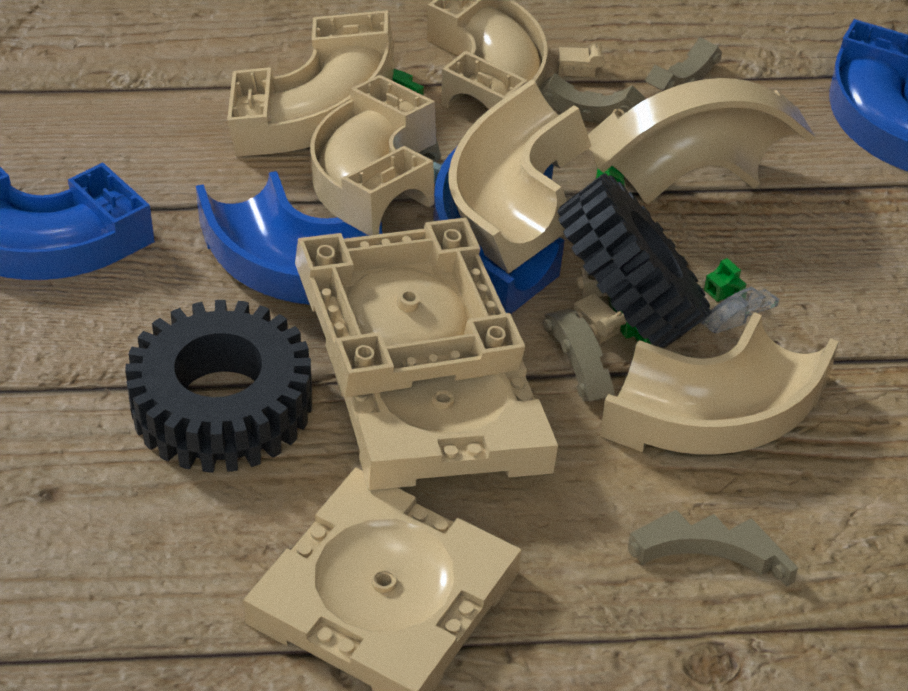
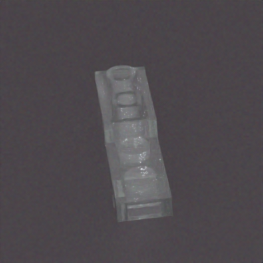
M751 286L719 303L711 310L710 316L700 323L716 334L745 324L747 317L753 315V313L777 307L780 299L766 289L758 291Z

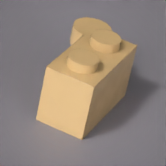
M596 44L591 45V54H589V48L559 47L558 75L595 77L596 68L604 64L602 46L597 44L596 48Z
M595 293L574 303L573 310L578 312V318L583 317L599 343L619 334L621 325L626 324L624 314L622 312L616 313Z

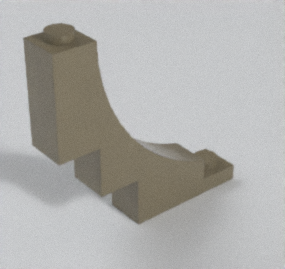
M676 509L631 532L629 537L628 550L641 564L674 554L694 553L713 555L740 563L760 575L772 570L775 577L786 586L795 582L798 567L752 518L729 530L715 514L690 525Z

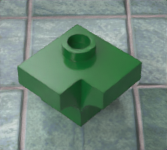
M726 258L720 262L716 270L706 275L704 291L717 303L724 299H732L739 302L744 299L747 284L740 278L741 269Z

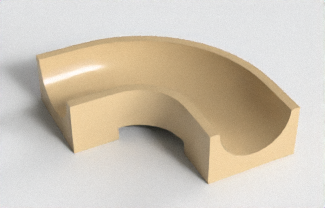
M433 0L428 4L427 41L458 56L442 69L441 106L448 108L464 94H468L480 100L489 110L531 79L537 83L540 89L546 77V37L536 19L521 5L513 0Z
M388 10L313 17V54L305 65L291 73L273 77L271 67L233 71L227 122L236 157L275 154L310 147L312 135L322 119L338 106L351 100V88L378 75L392 80L394 72V43Z
M381 75L351 88V100L338 106L322 119L316 127L310 143L313 186L315 193L325 208L339 219L370 236L379 234L381 219L386 208L400 193L427 207L434 205L433 160L419 154V152L436 144L435 101Z
M729 78L704 79L672 87L644 100L621 117L613 112L588 134L591 143L589 150L598 169L604 173L608 168L614 166L630 181L646 204H649L684 174L705 166L725 167L751 187L756 188L760 184L758 179L759 163L764 153L773 143L789 135H800L809 143L816 138L799 108L777 89L773 92L760 84Z
M532 79L490 108L471 126L458 144L449 169L450 192L461 218H467L485 256L508 274L564 234L565 228L559 222L558 218L560 216L557 211L567 199L563 188L543 173L551 164L559 169L591 147L579 108L572 106L561 115H558L547 103L537 83Z
M753 313L737 345L729 352L713 358L686 357L639 340L635 347L627 378L619 395L616 397L608 394L605 399L600 437L643 452L647 444L661 449L690 454L734 453L765 445L791 431L804 420L814 406H817L829 380L839 341L830 338L826 347L810 354L788 351L770 339L763 328L762 315Z

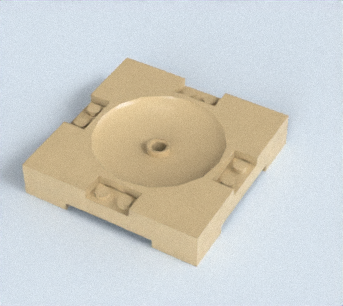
M466 217L425 222L424 229L346 239H343L341 233L298 238L295 265L312 311H316L326 337L325 346L344 398L411 388L413 381L453 375L456 381L519 371L525 351V344L511 314L505 313L479 256L480 246Z
M523 359L519 371L456 381L453 375L413 381L411 388L345 398L359 446V459L368 490L416 486V479L499 471H506L508 477L552 474L554 472L558 443L540 400L535 399L526 379L527 369ZM337 379L341 397H344L339 381Z
M355 467L315 514V522L291 550L287 548L244 598L245 624L286 646L291 642L372 686V691H434L443 679V672L490 607L496 606L519 574L521 549L459 518L453 522L416 504L415 496L398 488L368 490L363 471Z

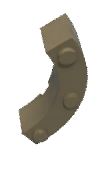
M699 37L695 45L687 53L689 57L683 63L678 62L671 66L669 70L654 65L645 82L661 91H665L688 82L702 80L712 67L720 62L722 51L717 45Z
M556 73L545 80L539 89L550 107L564 113L572 106H576L580 110L582 119L589 122H603L615 109L617 111L621 109L626 113L646 99L633 85L622 91L614 92L613 95L604 96L602 93L589 91L584 93L574 89L573 85L566 82Z
M573 309L545 314L544 328L549 335L555 337L560 342L563 352L567 353L577 377V390L582 400L594 401L606 398L608 394L614 396L615 393L609 370L603 369L600 356H603L602 350L583 317L578 318V312Z

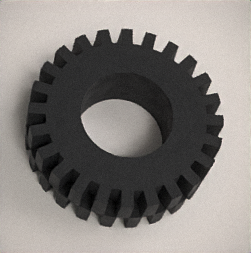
M607 173L600 175L559 207L557 213L560 218L558 219L565 228L563 231L564 235L574 244L571 248L575 255L585 262L583 267L588 275L595 277L598 281L596 286L602 294L607 293L611 298V305L616 311L619 312L621 310L626 322L632 328L636 326L639 334L644 339L648 338L652 345L666 348L710 316V304L705 298L706 294L697 284L698 279L695 274L687 268L689 264L685 258L675 250L676 245L671 239H667L663 233V228L658 222L655 223L652 220L650 212L645 206L641 207L637 198L631 192L628 193L621 182L617 183L613 176H608Z
M215 300V311L206 312L203 302H197L192 304V316L187 317L181 308L175 309L170 312L171 325L158 318L152 323L153 334L143 331L138 336L139 347H131L128 354L130 363L125 366L131 416L134 420L138 436L143 434L144 444L150 450L158 447L160 458L169 462L177 454L179 466L190 470L196 458L201 459L202 471L214 473L216 460H225L227 472L238 471V458L245 456L251 467L260 465L262 449L272 458L282 453L281 440L292 445L297 440V428L304 430L307 426L308 413L312 411V375L309 348L306 341L301 342V332L298 328L294 326L288 329L287 318L281 314L271 320L270 309L260 305L254 314L250 315L249 302L238 301L234 311H227L226 300ZM216 372L239 373L255 381L245 390L224 397L202 396L186 389L196 379Z

